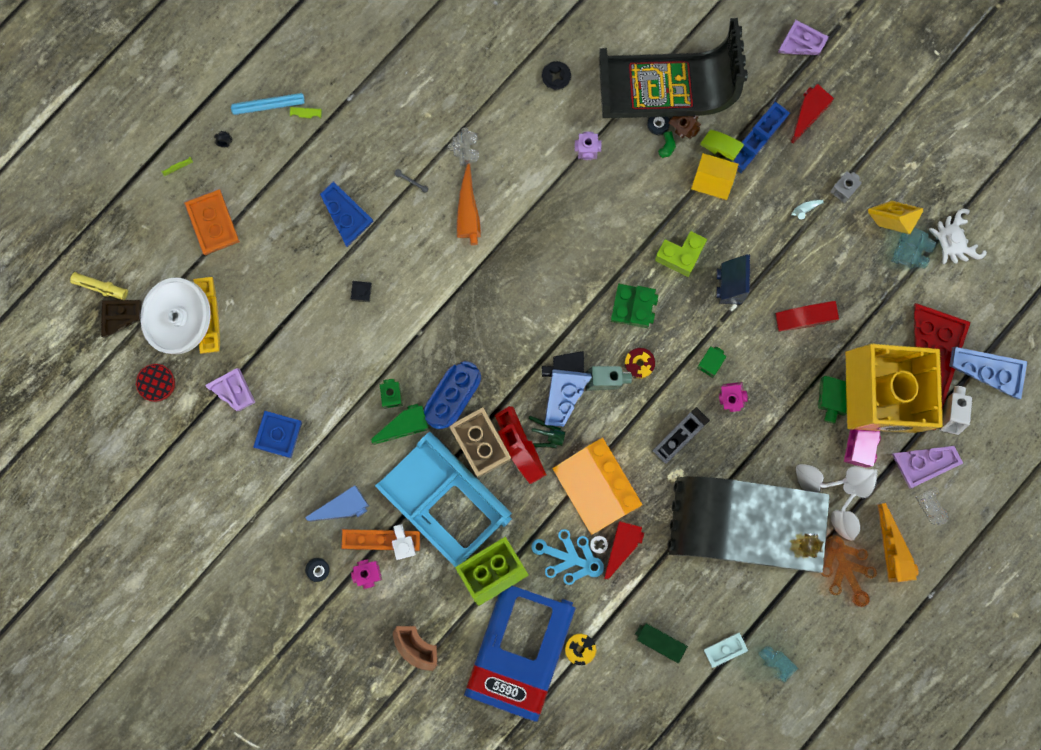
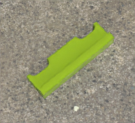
M290 107V117L298 115L299 118H312L313 116L321 118L322 109Z
M189 157L170 166V168L162 171V173L166 176L193 163V160Z

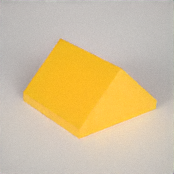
M702 153L691 189L727 200L739 164Z
M889 201L869 208L868 213L879 227L911 234L923 213V208Z

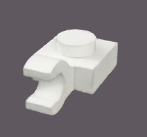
M402 524L394 526L397 540L392 541L396 560L416 555L412 536L405 537Z

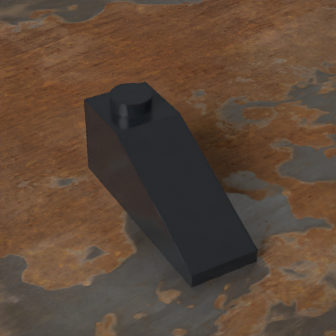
M696 407L652 451L667 464L710 420Z

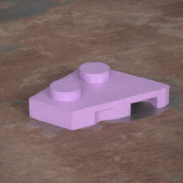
M795 20L778 53L819 55L828 36Z
M239 368L206 385L209 390L216 393L219 398L226 401L236 411H241L256 403Z

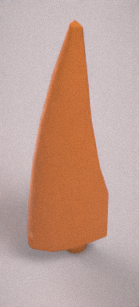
M468 163L459 196L457 237L470 238V245H478L477 238L481 237V226L473 194L471 165Z

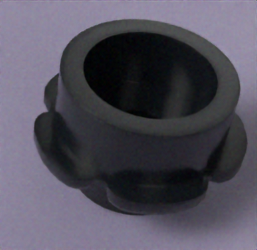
M220 131L214 135L215 144L219 147L227 148L232 143L233 138L226 131Z

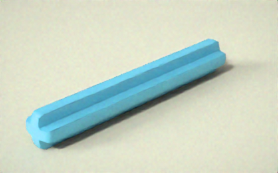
M303 93L240 102L231 104V111L236 115L304 104L305 99Z

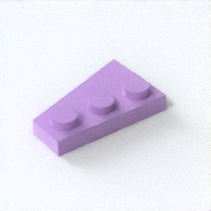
M955 446L892 453L909 489L963 464Z

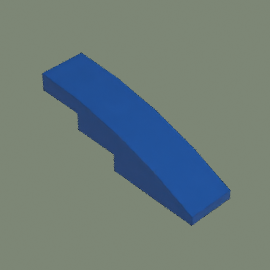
M775 102L741 142L744 146L735 160L728 159L727 161L739 164L737 171L742 173L789 116L790 112Z

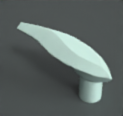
M814 200L805 202L797 206L791 215L804 219L805 213L823 204L824 201Z

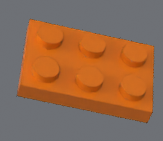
M220 189L185 202L204 255L240 242Z

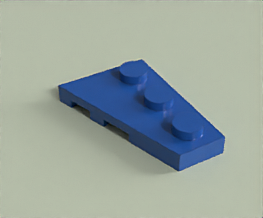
M334 181L320 194L346 247L374 222Z

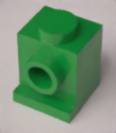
M395 379L383 380L384 384H379L382 407L387 409L403 406L400 383L395 382ZM389 389L394 391L391 396L387 395Z

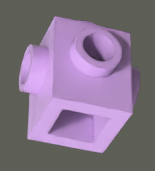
M590 131L579 134V140H575V151H578V159H597V153L601 152V140H598V134Z

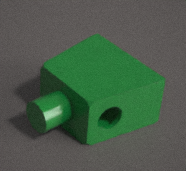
M826 375L820 380L818 408L826 411L825 422L835 424L838 414L842 416L847 414L846 381Z

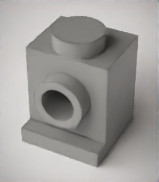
M847 171L830 192L845 204L861 185L860 177L854 172L849 173Z

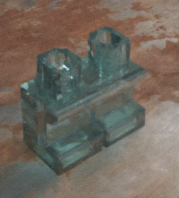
M914 228L911 234L902 233L891 262L904 264L910 269L914 267L925 269L930 258L921 255L922 251L925 250L932 253L936 242L928 238V233Z
M765 646L758 654L765 661L763 666L773 667L778 672L774 677L779 682L785 683L798 670V667L781 651L775 652L770 646Z

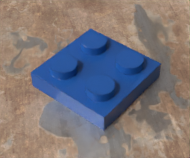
M264 411L253 448L292 458L302 421Z

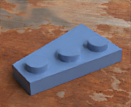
M552 370L545 425L565 426L574 409V405L578 398L581 397L583 389L592 377L591 373Z

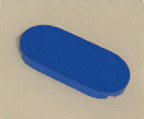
M463 361L457 366L453 365L450 367L424 407L426 422L435 429L447 428L454 424L463 412L481 382V373L472 362Z

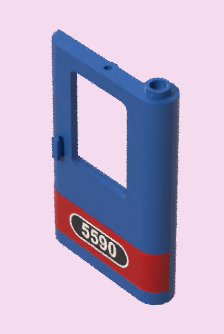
M511 586L498 594L464 695L538 722L576 609L573 607V602L565 599L558 602L515 586ZM518 597L551 607L553 610L536 660H530L501 649V642Z

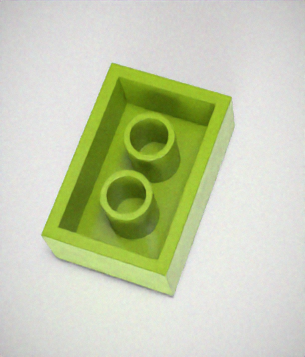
M506 537L455 567L478 606L529 576Z

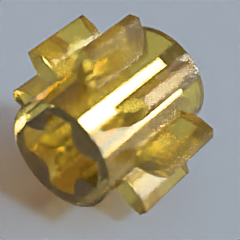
M805 534L804 539L798 540L800 542L798 550L804 552L803 557L811 556V558H817V553L823 552L822 544L824 541L818 539V534H813L812 536L811 534Z

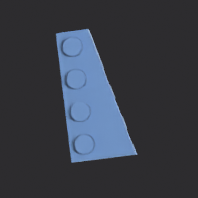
M952 347L950 367L1016 399L1022 398L1027 361Z

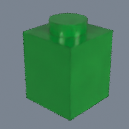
M710 346L697 369L713 378L727 357L724 355L725 352L716 346L714 348Z

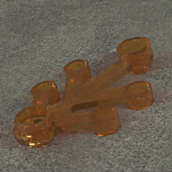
M839 536L828 537L825 541V549L828 554L823 570L828 568L830 573L828 575L820 574L823 577H830L833 574L831 567L835 556L839 562L833 584L829 586V592L832 595H839L842 592L841 583L845 574L854 592L852 597L853 603L858 607L867 606L870 597L861 590L852 571L864 574L865 577L871 579L876 577L877 570L874 567H865L848 561L843 553L853 555L857 560L863 561L867 559L868 552L865 549H856L845 545L843 539ZM834 541L838 543L837 549L832 547ZM860 551L864 552V558L858 556ZM869 569H872L874 572L872 576L867 574ZM833 586L838 587L839 590L837 593H834L832 591ZM861 595L865 597L863 603L859 601V596Z

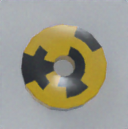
M582 633L575 634L566 642V656L573 664L579 666L586 665L595 657L596 644L588 635ZM578 646L584 647L583 653L577 652Z

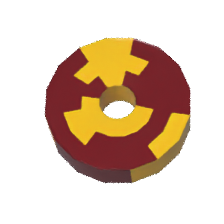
M645 348L631 350L625 359L626 371L631 372L634 378L643 379L648 377L655 368L654 355ZM637 361H643L644 365L638 366Z

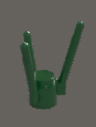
M528 417L530 420L551 429L549 432L536 428L531 429L532 432L548 436L547 441L551 442L533 443L534 447L557 448V445H563L565 431H562L559 427L545 425L544 421L535 417Z

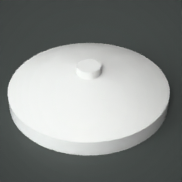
M169 278L156 284L145 297L141 308V328L146 340L158 351L168 354H182L195 348L204 338L210 323V305L204 291L194 282L182 278Z

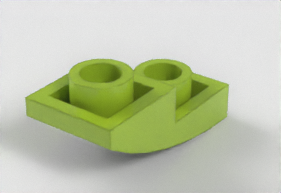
M711 129L700 143L701 146L715 155L719 152L732 161L735 160L744 146L740 141Z

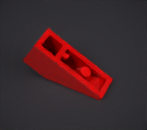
M819 84L814 88L809 87L803 94L805 98L801 104L791 138L793 144L834 100Z
M621 521L618 522L604 579L608 580L636 549L638 543L642 544L645 533L641 532L642 527Z

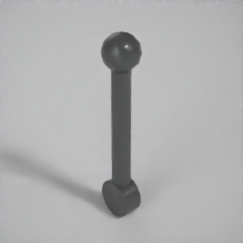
M400 169L395 170L394 174L396 177H402L408 182L414 184L415 186L419 187L423 193L428 192L429 188L427 186H422L421 184L402 174V171Z

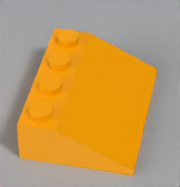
M603 437L552 468L591 535L643 505Z

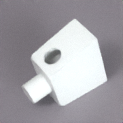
M955 386L953 393L945 400L942 414L943 428H940L939 431L959 435L970 425L972 397L965 395V387Z

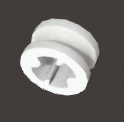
M602 536L594 537L590 542L591 550L597 554L605 552L608 547L607 540ZM603 540L604 544L602 545H605L604 549L599 548L596 550L594 548L596 546L594 541L599 542Z

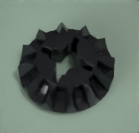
M553 61L544 67L542 81L547 88L556 91L559 89L563 90L564 87L569 85L571 71L565 63ZM560 72L561 79H556L553 81L552 74H557Z

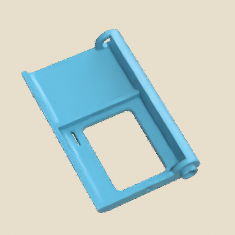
M428 432L418 442L417 446L385 478L375 485L455 567L466 561L501 525L505 527L512 520L510 517L512 513L431 432ZM453 486L458 487L491 521L490 526L467 548H463L429 514L430 508Z

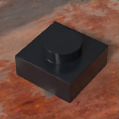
M353 281L351 301L370 302L372 283Z

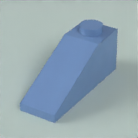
M353 486L305 518L307 521L312 522L354 517L355 515L360 517L367 512L366 508L369 507V504L358 487Z

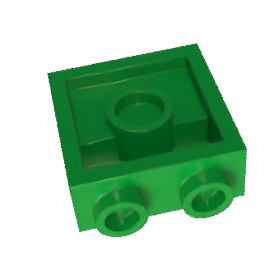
M618 283L611 322L648 329L649 324L654 322L655 313L652 312L653 305L657 306L659 297L658 294H655L656 289Z

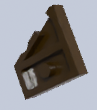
M102 300L101 337L107 338L140 321L142 301Z

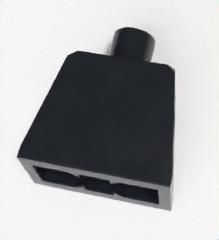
M584 351L554 356L553 365L542 366V377H552L553 369L584 373Z

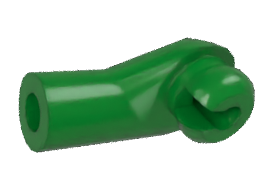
M672 131L663 134L665 145L658 151L661 158L670 157L676 149Z

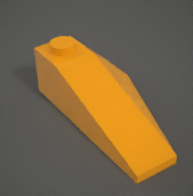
M878 504L888 582L917 580L918 566L914 564V559L887 504Z

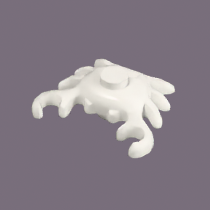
M968 209L958 210L953 224H950L952 218L948 216L945 221V228L943 223L939 221V232L934 228H929V231L939 240L943 249V264H946L948 255L956 264L958 263L956 256L965 262L969 260L963 253L977 260L982 259L987 253L984 250L982 254H977V244L967 247L968 239H966L964 230L959 225L968 223L967 220L961 217L962 213H970Z

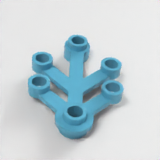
M566 529L561 530L558 536L563 541L568 553L547 546L546 542L542 539H537L532 543V551L535 554L542 555L546 553L565 561L554 567H547L545 575L548 578H553L557 573L575 565L583 567V569L573 574L567 573L564 575V583L571 585L575 580L586 575L598 577L604 571L603 562L598 558H594L588 546L589 541L585 536H580L577 539V545L582 548L586 560L578 557L570 539V532ZM562 532L568 533V537L566 539L561 538L560 535ZM582 538L586 540V545L584 546L579 544V540ZM538 543L543 545V549L540 551L535 548ZM592 564L598 565L597 571L591 570ZM548 569H554L555 574L549 576L547 574ZM567 575L573 577L571 583L566 582L565 578Z

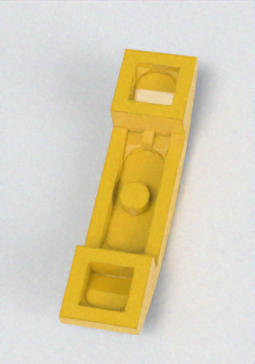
M213 277L193 279V282L204 291L210 305V323L204 338L199 343L200 354L220 352L219 314Z

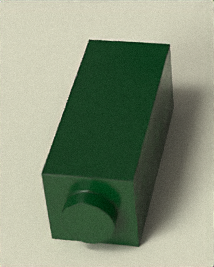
M644 623L643 626L639 625L634 634L637 636L636 641L678 664L688 647L647 623Z

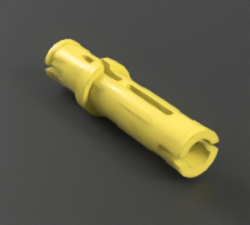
M74 272L70 279L71 284L97 291L106 297L112 296L125 300L128 295L127 289L117 287L111 282H102L81 275L77 272Z

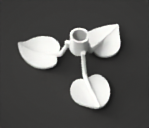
M807 464L797 465V479L801 488L805 491L819 493L820 487L826 488L844 484V491L851 494V496L843 505L841 511L834 510L832 512L831 522L840 536L854 541L860 531V522L852 512L846 511V508L856 495L866 498L872 494L876 484L877 470L852 466L847 470L846 478L843 480L823 484V474L817 468Z

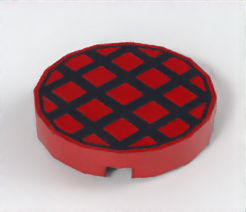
M160 364L148 365L137 376V391L148 401L160 402L167 399L175 388L173 373Z

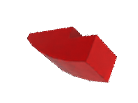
M836 301L818 303L775 313L778 332L816 327L817 325L834 323L839 320Z

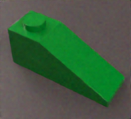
M418 404L408 406V410L402 411L371 439L372 444L376 445L428 431L429 426L425 420L423 406Z

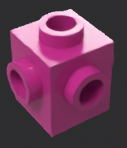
M743 382L727 383L721 386L722 393H719L720 404L724 405V410L729 409L730 412L741 411V408L745 406V402H748L747 390L744 391Z
M368 559L359 561L357 566L353 567L354 572H351L353 583H357V586H363V589L374 587V582L382 581L378 561L369 562ZM365 571L368 572V576L366 578L364 577Z

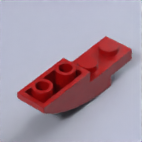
M509 406L497 413L495 417L501 429L498 431L499 436L529 484H533L546 476L533 442L528 441L514 407Z

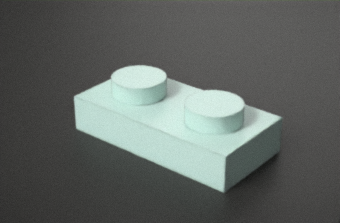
M736 633L703 649L712 668L748 651L740 633Z

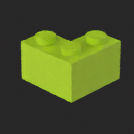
M690 231L682 247L665 239L656 255L655 261L689 277L707 239Z

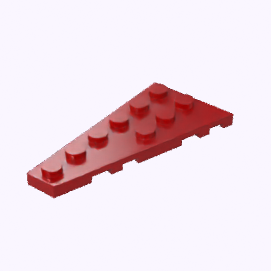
M915 303L914 347L940 349L943 409L955 369L949 366L952 347L963 348L971 322Z

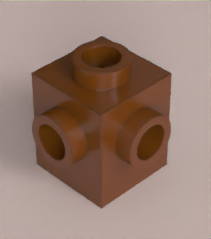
M673 116L669 121V124L676 129L674 133L682 139L685 136L689 139L695 137L702 125L697 121L698 116Z

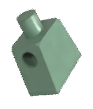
M592 366L585 372L591 373L592 376L586 384V391L616 390L623 384H631L632 382L631 372H622L621 366Z

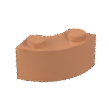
M396 626L393 631V639L400 655L414 667L433 671L437 666L436 645L423 641L417 632L416 626Z

